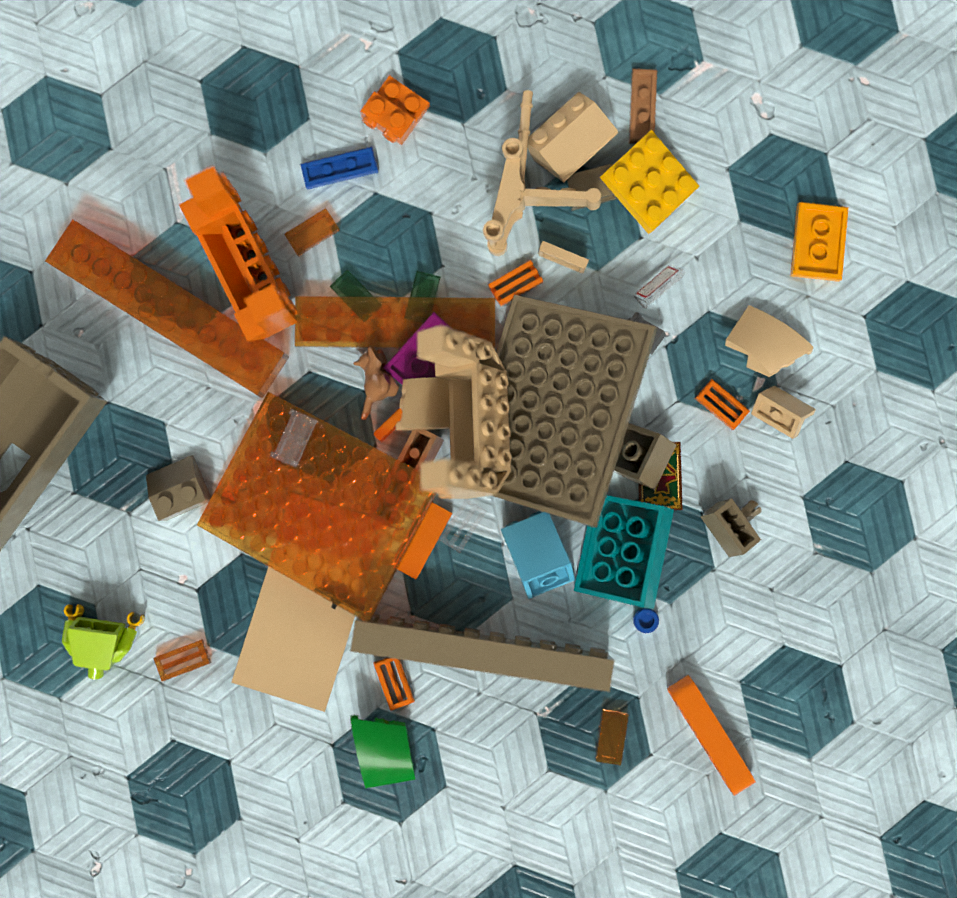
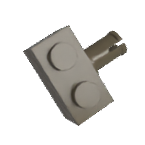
M732 498L720 501L700 516L728 557L744 555L761 541V538L749 523V521L762 512L761 507H758L756 510L754 509L759 504L753 500H750L741 509L738 508Z

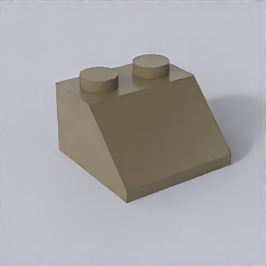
M628 423L614 472L635 483L655 490L676 444L660 433Z
M193 455L146 475L148 498L158 521H168L213 501Z

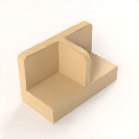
M772 386L758 394L751 414L793 439L798 436L804 420L812 416L816 409L782 389Z

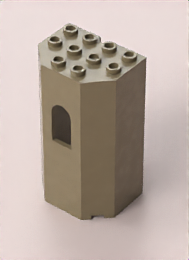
M5 336L0 342V459L12 443L31 457L5 491L0 492V551L107 403L103 397H97L99 393L56 362L39 353H35L36 351L26 344Z

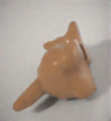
M373 346L368 347V351H365L356 362H353L354 365L360 366L365 372L364 388L366 398L361 414L362 420H365L371 413L373 402L381 401L387 397H394L399 390V382L384 369V366L387 364L384 352L381 349L376 351Z

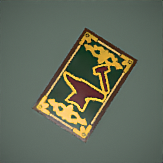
M673 442L676 444V447L655 490L638 484L639 502L665 506L674 510H683L681 442Z

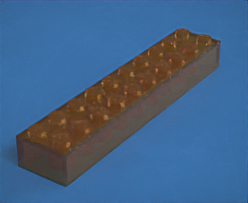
M73 219L45 260V262L262 399L289 358L286 353L264 339L248 342L237 322Z

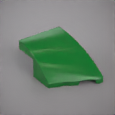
M350 715L356 753L365 788L416 780L411 758L410 739L405 722L386 721L380 718H375L374 721L360 720L358 715Z

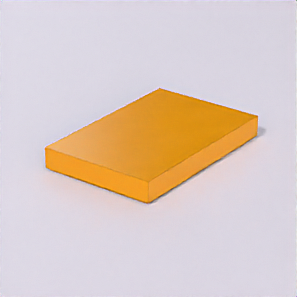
M805 202L797 204L791 277L838 282L842 280L849 207Z

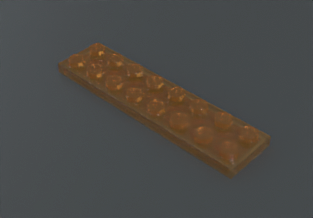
M295 296V307L298 311V314L295 315L298 321L295 324V347L368 348L373 346L374 348H402L431 314L435 312L452 329L489 341L495 349V298Z

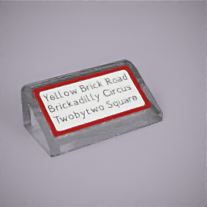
M672 264L667 265L635 292L634 298L643 308L649 307L685 275V270Z

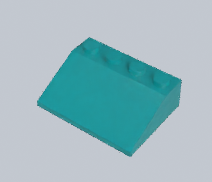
M606 495L597 527L587 525L574 591L642 608L654 609L674 509Z

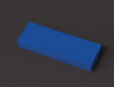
M372 147L300 164L307 190L379 173Z

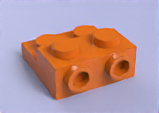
M389 75L378 92H373L360 110L363 123L369 128L375 129L376 127L383 132L382 135L392 143L396 141L403 145L430 107V103Z

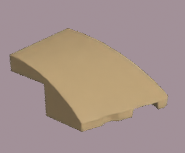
M748 305L725 343V346L748 355L747 368L768 377L779 372L781 368L792 365L797 358L805 354H811L814 348L805 338L788 325Z
M443 378L403 380L402 397L399 404L403 412L401 421L396 423V430L450 429L448 380Z

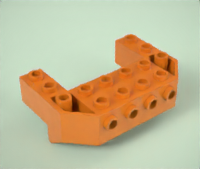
M211 166L185 179L184 181L193 198L179 204L192 232L198 237L235 311L234 316L247 341L251 342L268 338L298 323L295 316L298 314V311L293 301L289 299L291 294L281 278L276 277L280 272L270 256L265 255L269 250L257 232L254 233L258 229L246 210L243 211L240 207L239 202L242 200L224 172L218 173L215 167ZM239 231L245 232V235L237 237ZM251 252L256 253V257L248 259V255ZM266 274L267 279L260 281V275Z

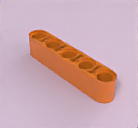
M687 675L668 687L667 690L731 793L735 796L756 783L691 677Z

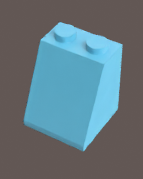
M535 512L529 518L520 522H510L505 528L501 529L528 599L575 581L571 562L549 513Z

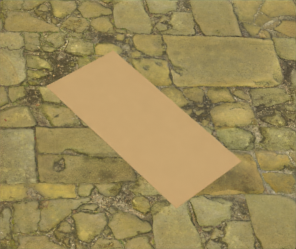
M292 493L231 683L325 712L357 611L342 603L341 605L338 604L336 609L331 608L333 604L332 598L317 592L316 588L319 586L332 594L337 592L345 596V600L359 605L384 526L383 523L357 512Z

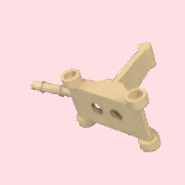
M529 90L523 91L522 103L520 104L518 139L509 138L503 143L502 151L506 161L493 217L483 227L484 236L488 240L489 252L494 256H501L507 251L508 236L513 225L523 217L525 206H573L597 210L601 204V192L597 188H591L588 191H576L574 188L551 190L547 187L526 189L524 178L528 137L530 135L531 109L533 108V92Z

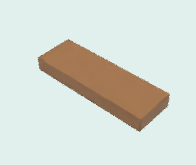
M632 69L629 144H636L651 130L655 133L657 70Z

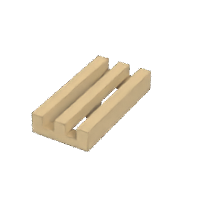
M542 241L538 252L540 257L579 273H584L589 259L545 241Z

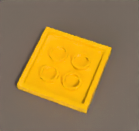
M652 130L599 177L648 234L653 232L700 187Z

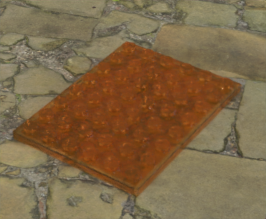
M267 392L197 526L363 621L370 622L437 493L421 490L420 471L282 398Z

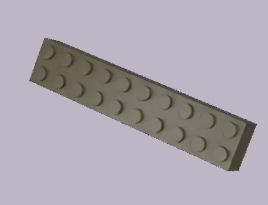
M365 612V614L355 620L350 652L610 692L614 659L608 652H605V649L590 647V651H585L580 648V645L565 643V647H559L554 641L540 639V643H533L529 637L515 636L514 640L506 638L505 634L499 632H490V636L480 634V630L465 628V632L456 631L455 626L440 624L439 628L430 627V622L415 620L414 624L404 623L405 618L390 616L388 620L379 619L380 614Z

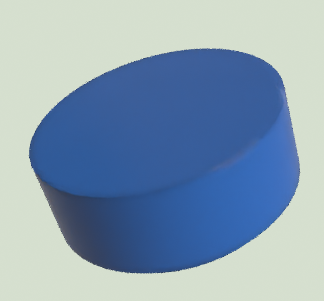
M640 608L633 615V624L638 631L651 633L657 629L659 617L650 608Z

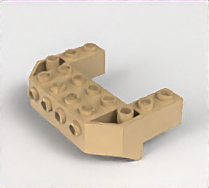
M443 325L417 332L418 358L434 362L435 376L448 380L451 460L442 459L420 463L421 490L439 493V498L470 499L496 495L511 472L507 371L492 343Z

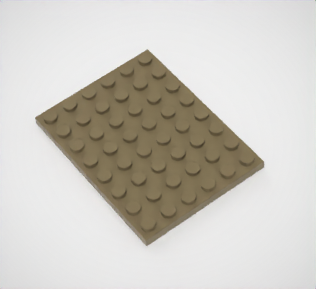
M514 295L496 351L507 371L511 472L498 493L491 496L588 526L597 527L657 333L656 326Z

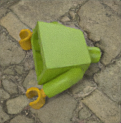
M68 604L64 608V614L68 617V620L64 623L62 644L69 655L72 656L75 666L88 668V678L100 679L104 676V670H110L114 663L120 662L130 651L137 634L135 629L144 623L145 617L141 614L139 622L133 623L132 617L135 612L129 613L127 616L129 626L125 628V623L82 618L84 607L77 604L76 612L73 614V605Z

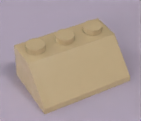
M578 92L528 137V150L536 163L564 183L618 134V130L593 100Z

